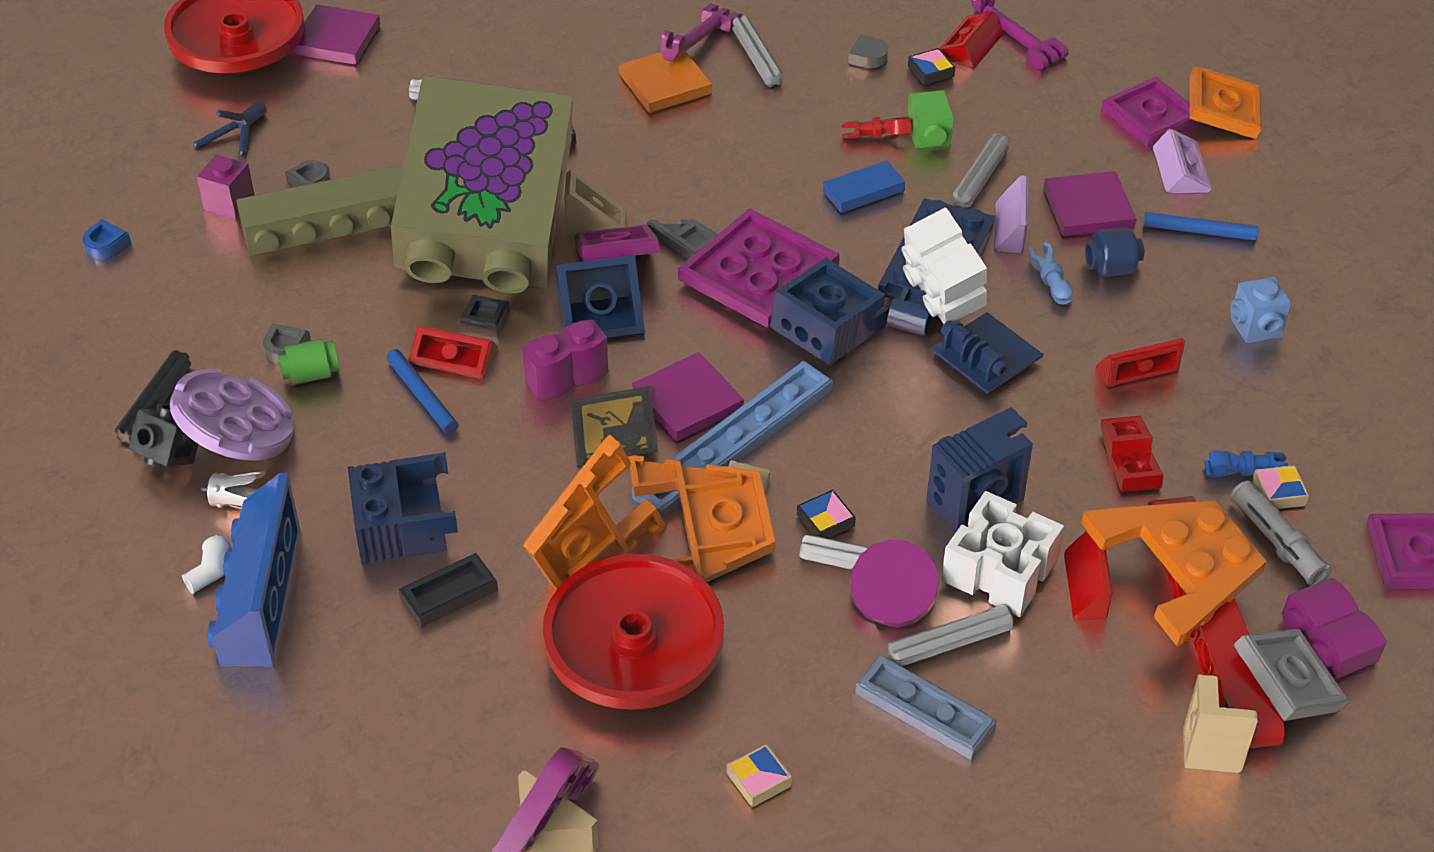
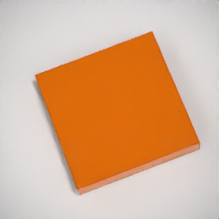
M686 51L671 62L665 60L662 52L619 64L620 76L649 113L712 94V83Z
M1194 66L1190 74V119L1257 139L1262 131L1260 86Z

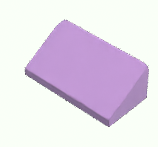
M1168 129L1153 146L1166 192L1173 194L1208 193L1212 188L1197 141L1173 129Z
M1020 176L996 201L994 249L997 252L1022 253L1024 251L1028 219V179H1026V176Z

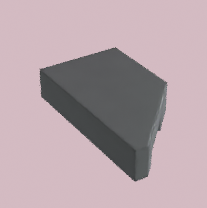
M649 220L647 222V226L650 227L659 241L687 260L718 235L697 220H680V224H661L658 220Z

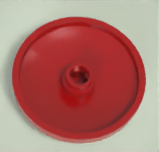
M178 0L168 11L164 21L166 42L175 58L192 68L213 73L245 72L272 64L286 56L298 45L305 30L303 10L299 0Z
M649 554L616 555L584 566L568 577L555 591L547 605L543 620L545 653L556 676L566 687L582 698L616 709L653 708L676 701L687 695L703 683L711 674L721 656L723 648V611L714 590L699 574L687 566L668 558Z

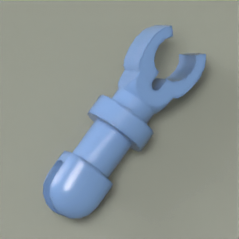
M1048 242L1043 244L1045 259L1042 255H1036L1033 247H1029L1030 263L1035 269L1040 271L1043 283L1051 287L1050 292L1054 300L1060 305L1070 303L1073 299V290L1069 282L1063 279V269L1054 261L1051 245Z

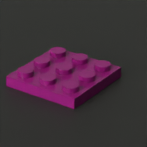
M749 208L678 268V280L769 328L775 290L781 289L783 285L786 286L787 282H791L792 279L800 276L801 273L825 257L839 266V253Z

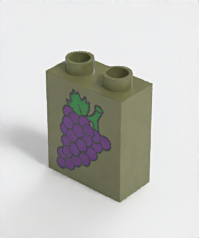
M423 75L391 223L394 268L404 269L411 277L427 283H441L448 280L450 276L483 280L489 288L502 293H519L526 290L528 286L547 289L571 145L573 96Z

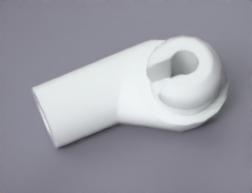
M215 535L207 538L202 545L203 556L201 565L182 575L186 587L192 594L224 576V556L226 552H232L231 545L225 537Z

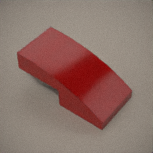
M1141 415L1101 419L1100 426L1106 452L1121 492L1161 489L1164 474L1151 452L1153 437Z

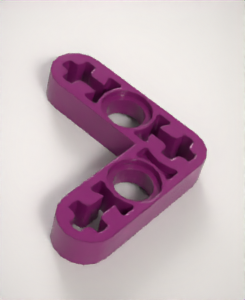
M564 747L559 748L543 769L492 852H530L562 799H579L594 779L599 769V763L578 750Z

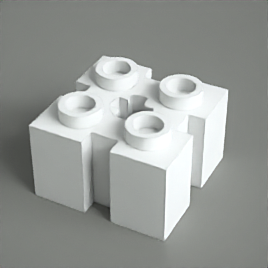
M946 207L904 229L905 246L902 247V252L906 259V265L903 266V270L913 287L918 285L922 291L925 290L926 295L923 296V301L931 316L935 317L938 315L943 324L950 320L956 322L987 306V290L983 286L987 283V267L971 243L967 244L962 236V230Z
M985 491L970 512L968 527L961 525L945 548L941 581L971 595L978 589L989 593L988 603L997 607L1004 605L1010 613L1020 617L1036 593L1038 580L1043 582L1058 560L1064 525L1033 511L1028 518H1025L1015 513L1017 504Z

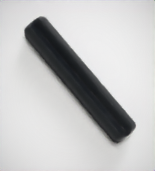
M171 351L115 428L119 441L130 444L132 427L138 410L157 409L158 404H164L178 381L191 366L189 355L186 352Z

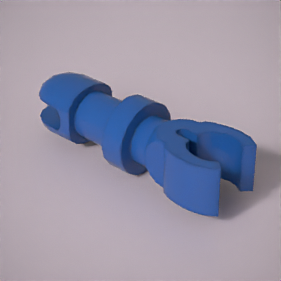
M1228 451L1209 452L1210 461H1204L1208 477H1224L1240 472L1242 476H1252L1256 469L1288 466V463L1284 462L1287 457L1281 452H1266L1265 455H1253L1252 451H1242L1240 455H1236Z

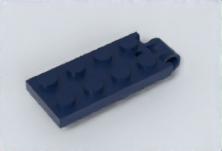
M924 198L910 226L946 207L962 230V236L967 244L971 243L980 257L994 228L995 215L983 213L978 209H966L950 205L941 200ZM903 237L878 284V290L886 294L887 298L893 299L888 312L887 327L926 336L933 316L928 312L923 301V296L926 295L925 290L922 291L918 285L913 287L904 273L903 266L906 265V259L902 252V247L905 246V238Z

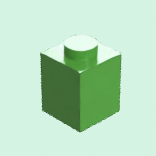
M944 90L910 93L907 117L911 119V136L915 148L951 145L954 116Z

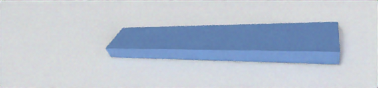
M802 361L670 460L680 461L681 466L704 469L706 464L728 467L730 460L739 462L833 390V380L807 362ZM632 488V498L639 504L646 498L657 508L662 519L681 506L678 491L634 497Z

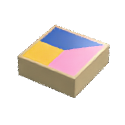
M1295 465L1255 470L1252 480L1256 488L1276 509L1307 505L1309 495Z
M767 744L727 764V775L751 807L792 787V776Z

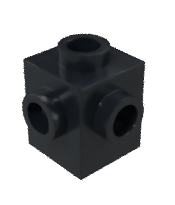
M158 404L157 409L138 410L132 427V436L128 449L143 455V461L150 465L168 467L194 464L199 444L188 437L176 424L170 411V405Z

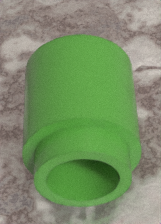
M321 338L284 346L285 355L278 356L283 380L291 378L293 386L330 378V373L340 371L333 340L323 342Z

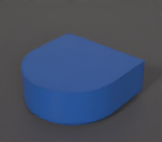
M103 219L90 227L82 238L86 253L96 259L110 258L131 244L128 232Z

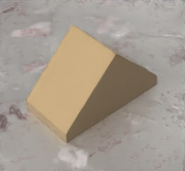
M570 169L566 172L564 200L567 238H574L576 233L625 227L626 209L574 170Z
M523 770L518 775L520 806L537 780L536 777L526 770ZM562 799L530 852H595L600 847L598 820L568 799Z

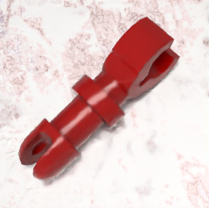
M872 117V121H848L841 125V128H854L852 133L841 134L845 139H858L860 136L873 135L874 139H878L883 134L912 133V123L909 117L880 120V117Z

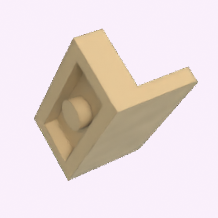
M1198 675L1183 728L1184 768L1240 773L1258 722L1257 712L1219 707L1217 676Z

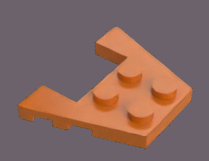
M610 434L599 445L523 543L528 554L555 590L568 577L584 566L604 559L618 549L627 553L638 546V542L635 540L637 537L648 530L655 535L666 527L657 508L646 498L617 525L612 521L598 495L632 464L621 444Z
M628 456L632 464L629 467L634 497L670 491L679 492L691 556L671 560L687 566L699 574L706 582H709L775 551L776 541L759 470L706 464L704 469L681 466V462L677 460L665 459L663 464L644 461V456Z
M1215 500L1093 509L1084 511L1081 520L1082 526L1101 550L1141 537L1185 591L1186 595L1158 605L1154 618L1176 646L1185 643L1192 631L1199 625L1204 626L1213 618L1214 612L1226 601H1232L1261 575L1267 562Z

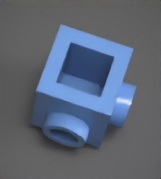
M1275 277L1238 283L1235 299L1230 305V318L1245 343L1279 338L1283 335L1291 302Z

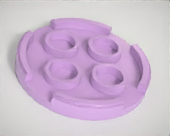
M221 369L193 371L178 381L170 399V411L179 428L199 445L223 456L254 461L269 459L281 454L287 448L293 436V423L291 420L293 413L290 407L277 392L252 377L247 382L236 377L222 375Z

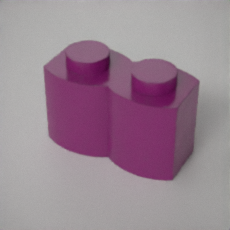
M594 320L573 323L561 330L559 334L546 335L532 340L522 349L525 383L538 400H548L561 396L574 385L594 382L609 371L607 336Z
M1330 578L1288 595L1282 611L1286 630L1300 629L1334 680L1379 661L1387 642L1375 622L1367 614L1359 610L1352 595L1339 581Z

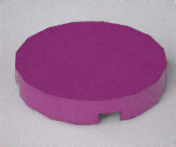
M890 539L873 544L860 554L852 568L850 588L856 607L867 619L875 623L885 624L887 627L900 628L916 623L929 613L937 597L938 575L933 560L922 548L908 541Z

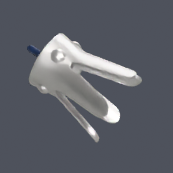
M261 471L227 476L226 473H213L209 479L208 487H202L201 490L207 491L208 502L211 506H217L218 508L231 506L241 509L243 501L258 489L240 485L253 483L257 478L265 476V472Z

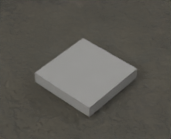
M1300 629L1243 635L1234 644V647L1284 721L1339 712L1349 703L1347 697Z

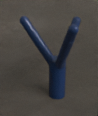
M257 101L241 114L218 110L216 113L218 117L234 121L195 141L194 147L199 148L239 128L241 129L239 154L244 156L247 150L249 125L266 113V106L262 102Z

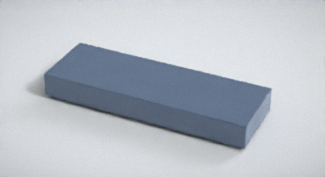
M882 655L875 660L855 686L856 695L970 760L975 757L996 729V719Z

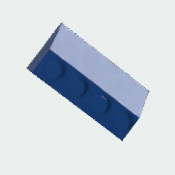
M279 473L247 497L242 503L239 518H234L232 521V552L225 553L223 563L226 579L224 586H218L216 591L217 619L216 621H210L208 626V645L210 648H215L219 666H274L300 535V525L288 473Z

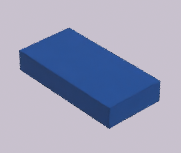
M886 160L824 181L823 192L840 213L904 192L906 181Z

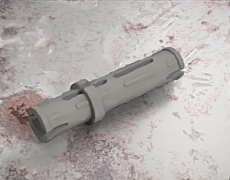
M1252 481L1241 482L1233 489L1230 496L1231 500L1243 510L1256 527L1277 548L1276 553L1282 561L1290 562L1310 586L1325 581L1328 578L1332 568L1310 546L1309 537L1302 531H1296L1256 488Z

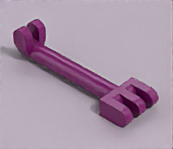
M995 0L971 1L973 9L978 13L995 12L1003 31L1028 48L1026 60L1041 70L1047 67L1048 64H1053L1069 55L1067 46L1055 37L1042 42L993 7Z
M709 4L702 9V23L684 36L677 34L674 38L673 32L668 30L663 32L660 47L664 59L669 62L673 61L717 28L731 32L734 26L733 20L736 17L741 18L742 14L738 12L730 14L729 9L724 7L719 9L718 5Z

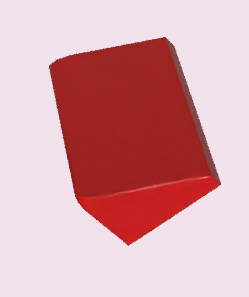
M991 11L967 16L941 45L940 50L950 61L971 68L976 67L1003 35V29L995 12Z
M417 326L408 361L411 365L484 379L496 356L498 346L493 340Z
M1183 338L1110 354L1096 365V371L1106 387L1178 371L1185 341Z
M1085 531L1068 546L1064 553L1072 614L1074 619L1105 620L1108 617L1113 594L1106 549L1101 550L1089 533Z

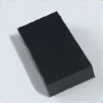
M474 553L400 588L399 594L400 599L421 628L498 591V584L479 555Z

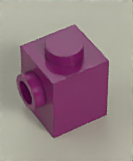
M216 154L197 175L204 211L237 220L239 211L236 199L255 196L248 163Z

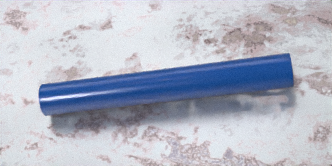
M1145 212L1143 227L1254 241L1257 240L1259 226L1151 212Z
M391 350L386 356L390 365L446 434L454 433L459 426L455 418L400 350Z

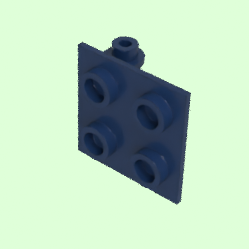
M988 312L966 326H963L959 321H947L941 329L944 339L931 347V351L987 394L1041 359L1044 355Z

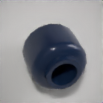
M1128 227L1099 229L1092 235L1091 240H1087L1085 244L1087 266L1089 270H1095L1096 274L1101 278L1130 276L1136 271L1139 261L1144 260L1145 250L1141 238L1136 239L1135 234Z

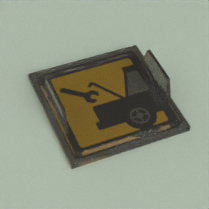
M651 386L571 399L577 466L585 465L609 434L621 444L627 456L658 452Z

